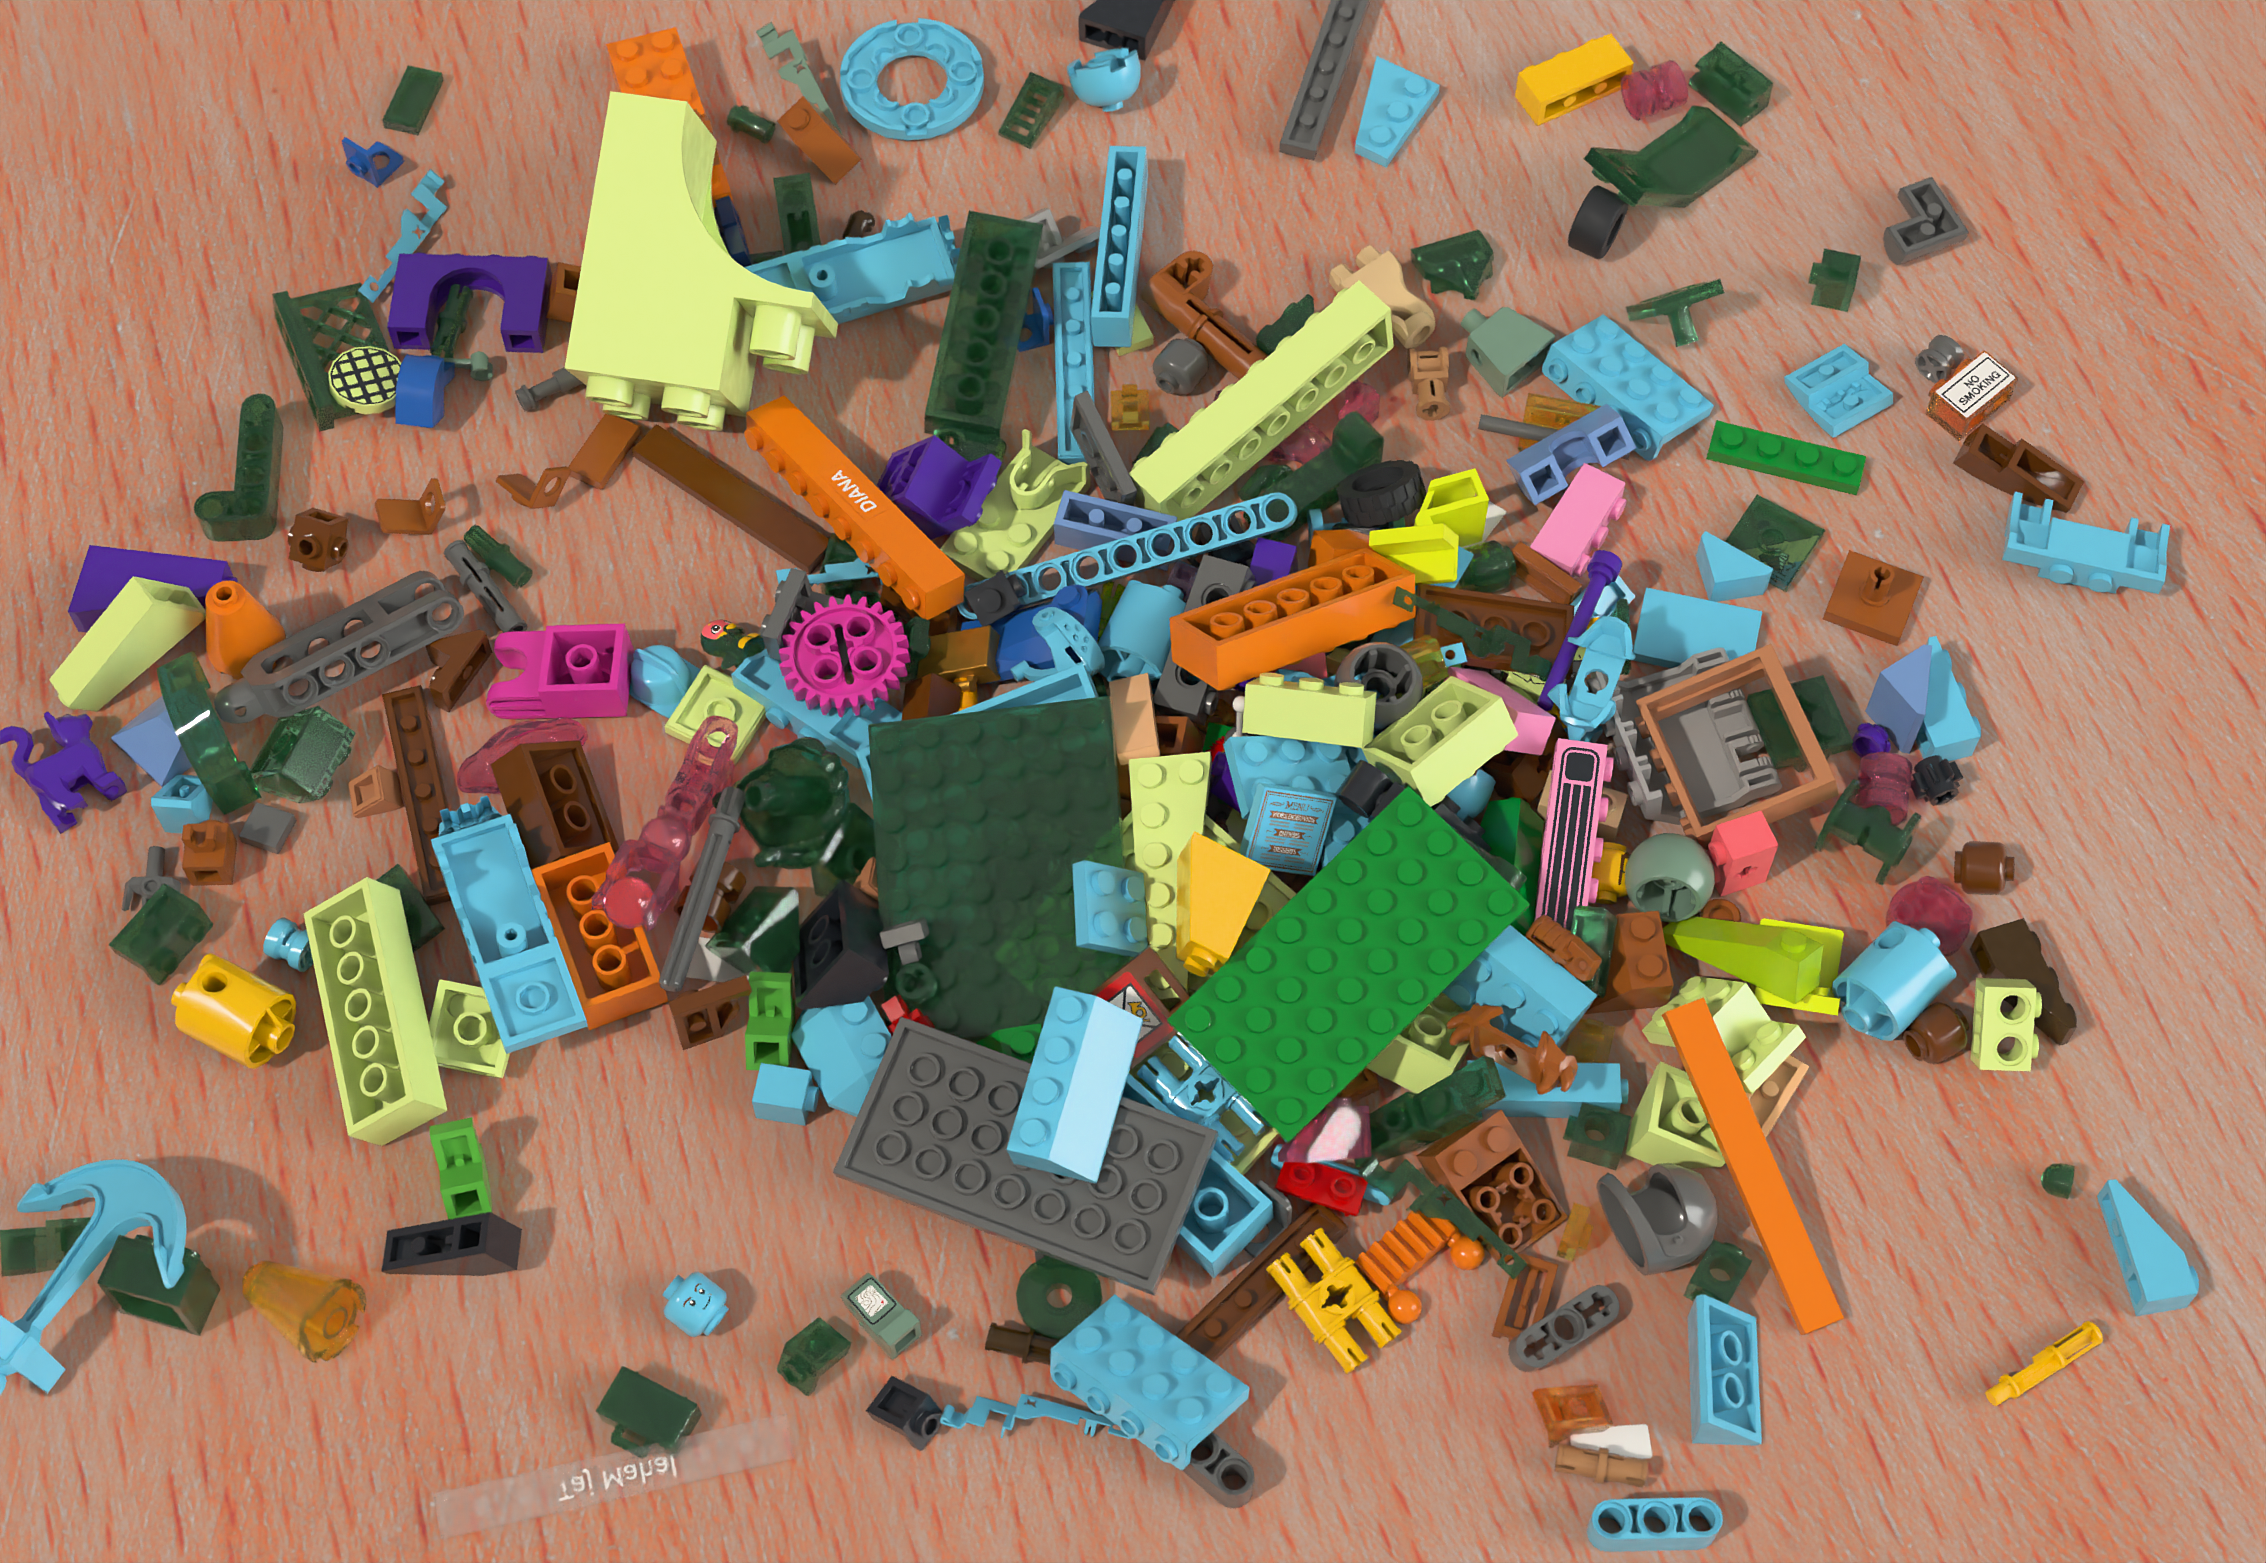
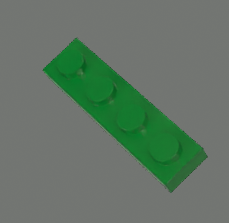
M1716 420L1706 459L1857 496L1866 456Z

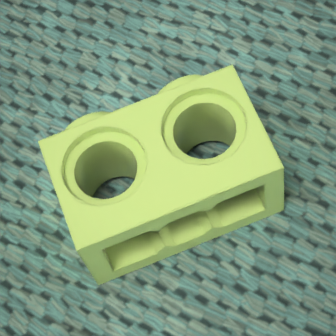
M1976 978L1971 1061L1980 1070L2031 1071V1060L2037 1058L2039 1051L2038 1035L2033 1033L2034 1017H2040L2042 999L2040 992H2036L2037 988L2027 979ZM2010 995H2016L2018 997L2016 1007L2010 1012H2001L2000 1005L2003 999ZM2003 1038H2015L2014 1047L2009 1052H1997V1046Z

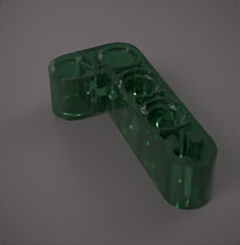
M253 394L247 397L241 406L234 491L208 492L201 495L195 501L194 513L204 535L212 541L226 542L265 539L276 528L284 428L274 400L266 394Z
M1352 411L1337 423L1333 431L1332 445L1258 496L1261 497L1279 492L1291 498L1297 507L1296 520L1290 527L1261 536L1262 538L1281 542L1307 523L1308 510L1321 509V512L1339 501L1336 489L1339 487V483L1346 479L1348 475L1372 464L1382 463L1384 437L1359 412ZM1278 500L1271 503L1268 508V516L1271 521L1282 522L1288 517L1289 507L1285 501ZM1244 512L1243 519L1251 525L1249 515Z

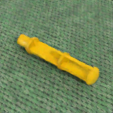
M2085 1321L2081 1326L2033 1356V1363L2012 1377L2008 1374H2003L2000 1376L1998 1384L1985 1392L1988 1401L1993 1406H1998L2008 1398L2017 1399L2021 1394L2056 1371L2063 1369L2067 1364L2096 1345H2100L2103 1341V1335L2099 1327L2091 1321ZM2083 1330L2082 1332H2080L2079 1334H2077L2076 1336H2074L2073 1338L2069 1339L2068 1341H2066L2065 1343L2056 1348V1346H2058L2071 1336L2075 1335L2079 1331ZM2092 1342L2091 1345L2087 1346L2086 1348H2084L2083 1350H2081L2080 1352H2078V1353L2075 1354L2074 1356L2070 1357L2069 1359H2066V1358H2068L2069 1356H2071L2072 1354H2074L2075 1352L2079 1351L2080 1349H2082L2083 1347H2085L2086 1345H2088L2089 1343Z

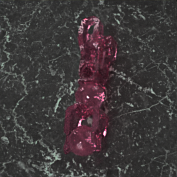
M709 716L702 722L690 742L678 774L666 793L665 804L660 805L658 808L657 817L652 818L643 826L638 840L628 839L624 841L606 872V880L592 896V910L603 908L608 920L616 926L632 929L644 925L647 932L652 930L656 926L659 915L664 913L679 889L680 862L689 853L692 836L698 832L713 806L718 805L723 789L731 786L733 782L735 765L730 758L736 748L738 726L732 720L722 716ZM714 732H723L727 736L720 747L711 745L707 737ZM646 868L648 871L661 874V881L653 893L650 885L642 879L627 876L629 872H641Z

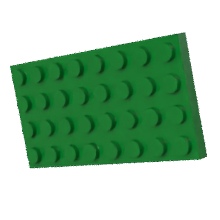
M1408 786L1167 1019V1023L1289 1144L1529 907L1530 903Z

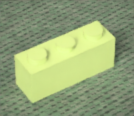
M1260 673L1259 678L1246 683L1242 733L1363 748L1373 741L1377 692L1364 691V685L1359 683L1344 682L1340 683L1338 688L1324 686V680L1318 678H1300L1299 683L1284 681V675Z

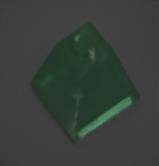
M755 886L727 919L722 931L715 933L705 947L748 977L750 972L788 973L792 967L791 961L800 952L799 893L794 887Z

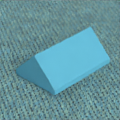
M1698 1295L1687 1317L1692 1443L1762 1444L1756 1317L1707 1295Z

